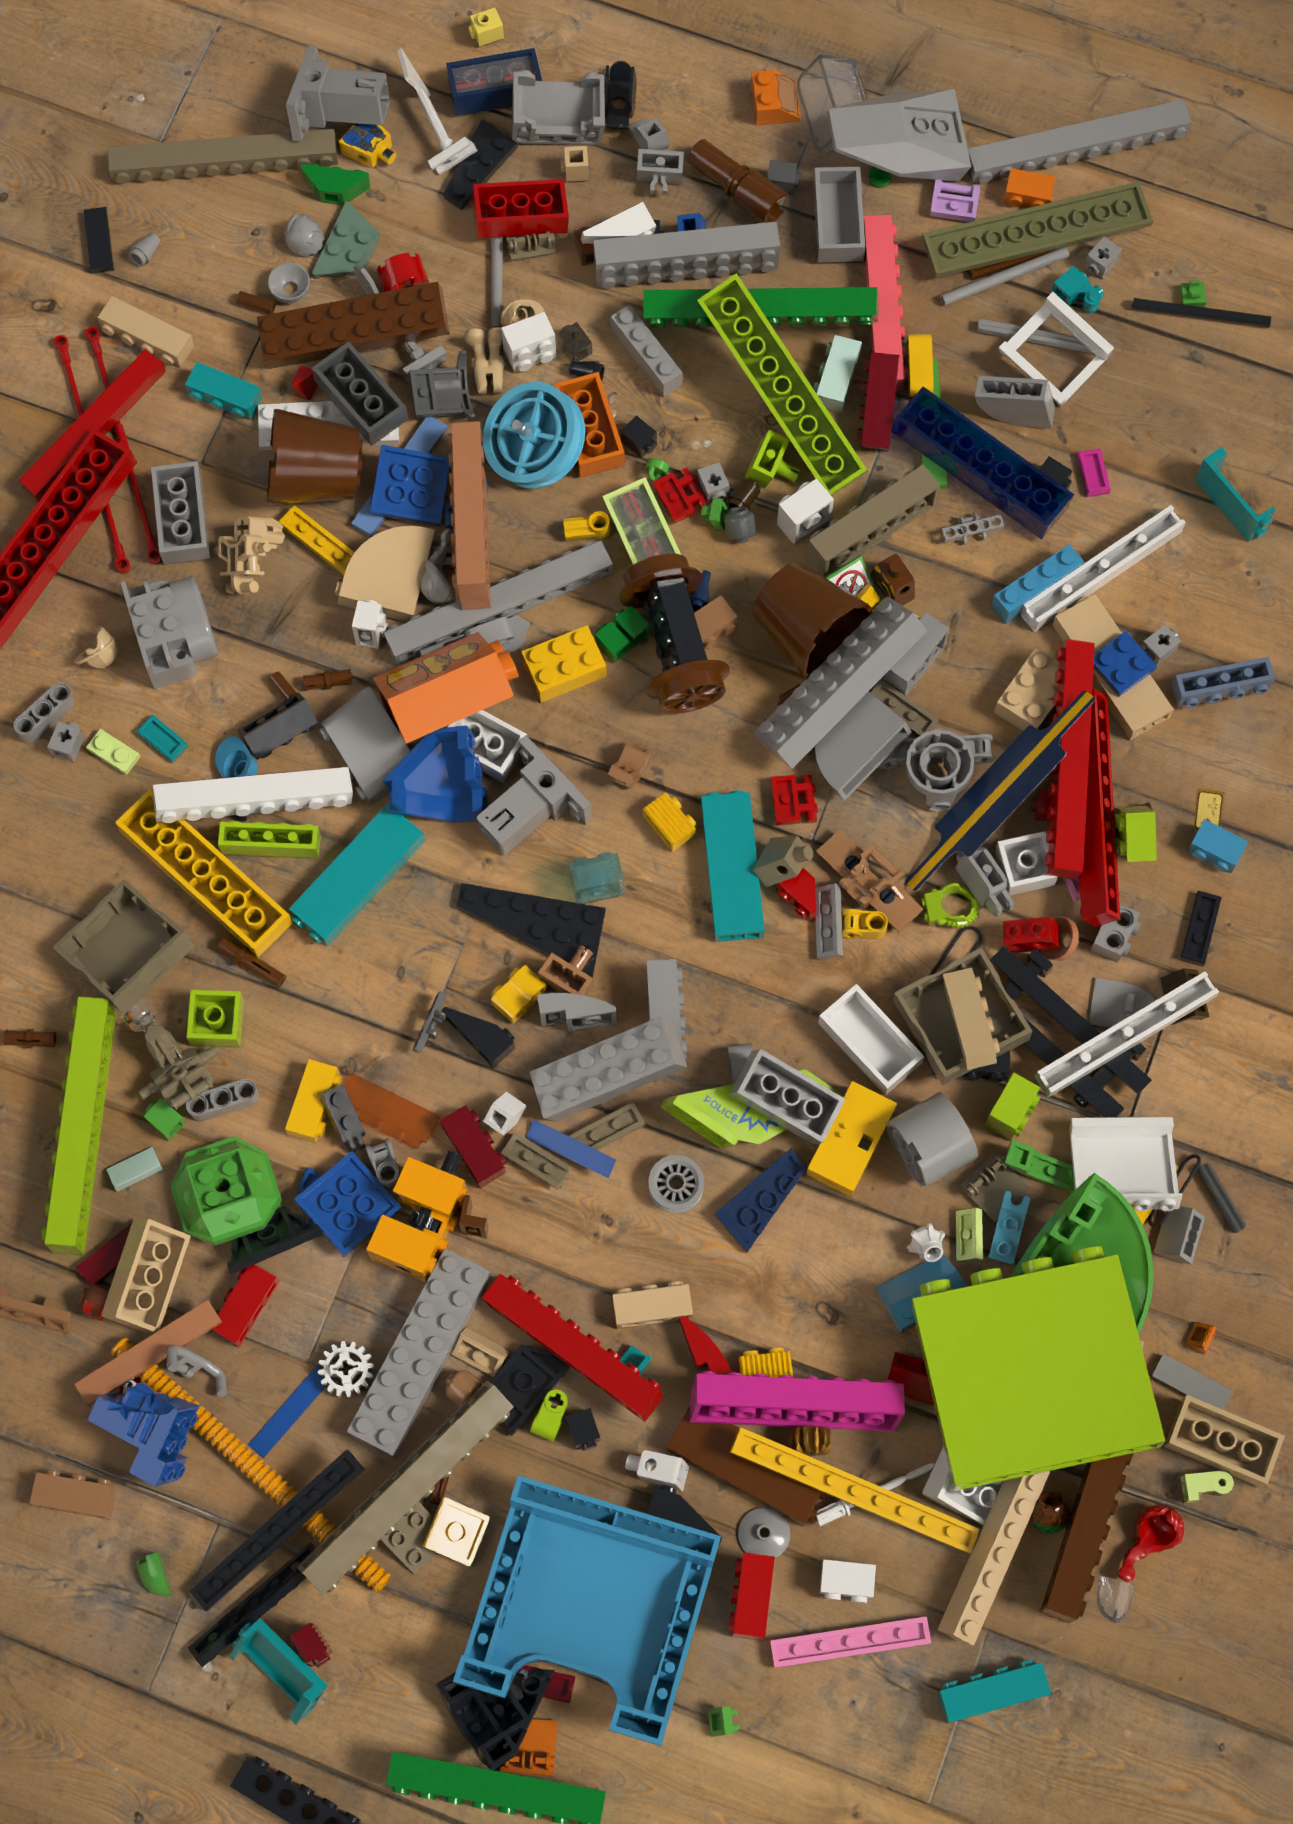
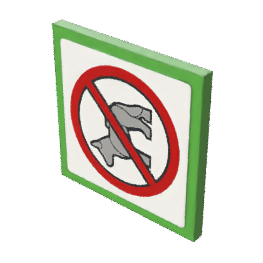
M860 555L825 577L855 596L866 584L871 585L878 594Z

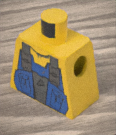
M355 123L339 141L342 155L370 168L375 167L380 160L390 165L396 158V153L391 150V135L381 125Z

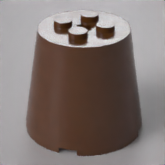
M274 409L270 446H273L274 461L269 460L267 504L354 500L355 490L360 485V474L357 473L362 471V458L359 455H362L363 441L359 440V428L281 409Z
M800 562L788 564L776 572L763 586L753 606L754 618L806 679L873 612L872 607Z

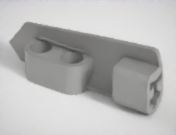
M518 615L510 618H498L467 630L465 634L419 650L422 657L476 632H479L488 644L498 640L503 650H508L510 654L523 647L530 623Z

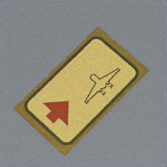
M1198 788L1193 831L1198 832L1204 819L1221 827L1224 792Z

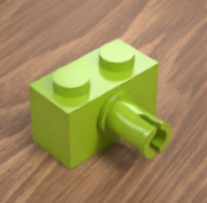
M769 429L761 439L744 479H752L765 489L777 473L794 483L801 469L782 461L790 440Z

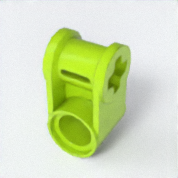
M555 1389L547 1393L540 1411H538L530 1430L531 1433L552 1442L555 1441L568 1406L567 1396L563 1391ZM560 1396L563 1405H558L556 1409L552 1408V1402L549 1400Z

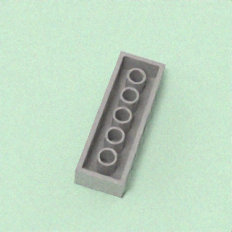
M658 1017L530 1072L543 1118L557 1122L687 1068V1064L673 1021Z

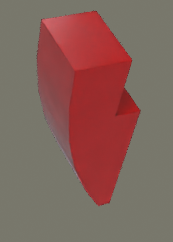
M679 1317V1323L696 1369L707 1367L708 1371L715 1372L716 1375L732 1373L729 1364L711 1338L687 1317Z

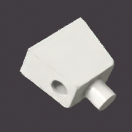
M643 1450L641 1457L632 1454L628 1455L625 1469L637 1472V1476L644 1482L659 1486L666 1485L683 1492L689 1466L682 1458ZM656 1465V1468L650 1471L652 1466Z

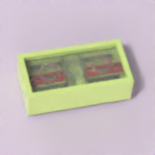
M646 477L602 496L633 565L656 555H681Z

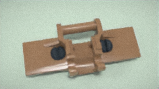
M839 829L816 853L842 877L839 882L840 886L864 909L870 906L872 909L874 908L876 911L884 913L888 923L897 932H901L923 911V908L897 884L906 873L903 870L899 871L877 850L878 846L875 843L863 851L846 833ZM870 856L892 877L891 880L887 881L884 878L880 880L868 868L869 863L867 862Z

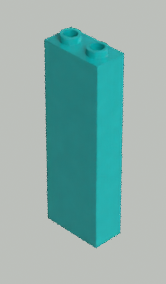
M734 790L730 794L707 793L705 796H701V811L715 942L764 938L765 929L759 877L752 870L757 863L750 792Z
M387 803L289 908L292 922L300 929L305 927L310 932L308 935L317 944L322 942L328 947L426 841L424 833L402 814L390 813V804Z

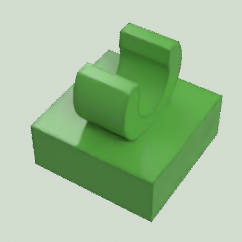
M1191 280L1189 283H1181V304L1205 307L1204 282Z
M713 498L712 506H702L700 515L705 516L704 521L711 523L715 530L725 531L724 517L729 512V509L722 499Z
M731 1706L709 1709L708 1717L711 1737L734 1734V1731L739 1730L740 1725H733L732 1715L739 1714L738 1711L731 1710Z

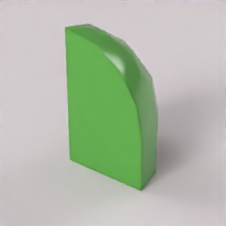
M156 1552L145 1556L146 1559L136 1561L140 1579L148 1591L159 1596L172 1595L160 1553Z

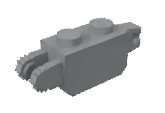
M979 848L970 857L962 852H955L958 861L955 869L981 907L986 905L994 916L1002 914L1003 909L1001 906L1006 911L1014 909V901L1007 892L1009 887L1008 879L986 848Z

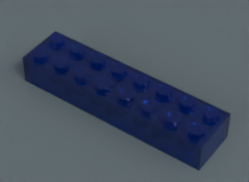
M925 387L918 391L895 418L891 430L892 433L1041 540L1069 508L1075 494Z

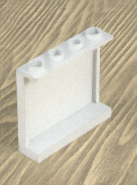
M1173 1117L1072 1118L1069 1135L1075 1190L1089 1176L1096 1173L1116 1188L1134 1210L1161 1209L1163 1211H1172L1179 1209L1182 1193H1179L1174 1157L1172 1140Z

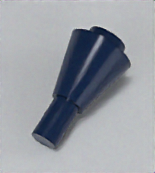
M707 570L702 571L703 580L700 586L689 595L693 611L695 612L709 603L708 584L711 572Z

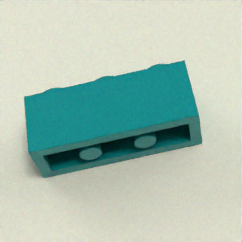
M196 362L185 383L187 394L192 400L208 403L216 410H226L239 419L246 418L251 420L263 398L260 386Z

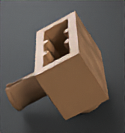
M580 945L569 963L551 953L539 970L538 976L547 986L558 993L588 996L594 987V981L592 977L581 970L593 953L589 949L585 951V947Z

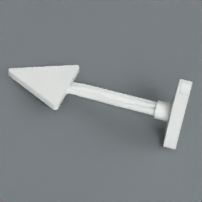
M400 48L397 52L405 80L416 89L418 99L440 141L442 152L428 160L431 169L434 170L436 168L438 174L441 175L477 152L474 143L466 137L456 143L449 139L429 99L430 92L404 51Z

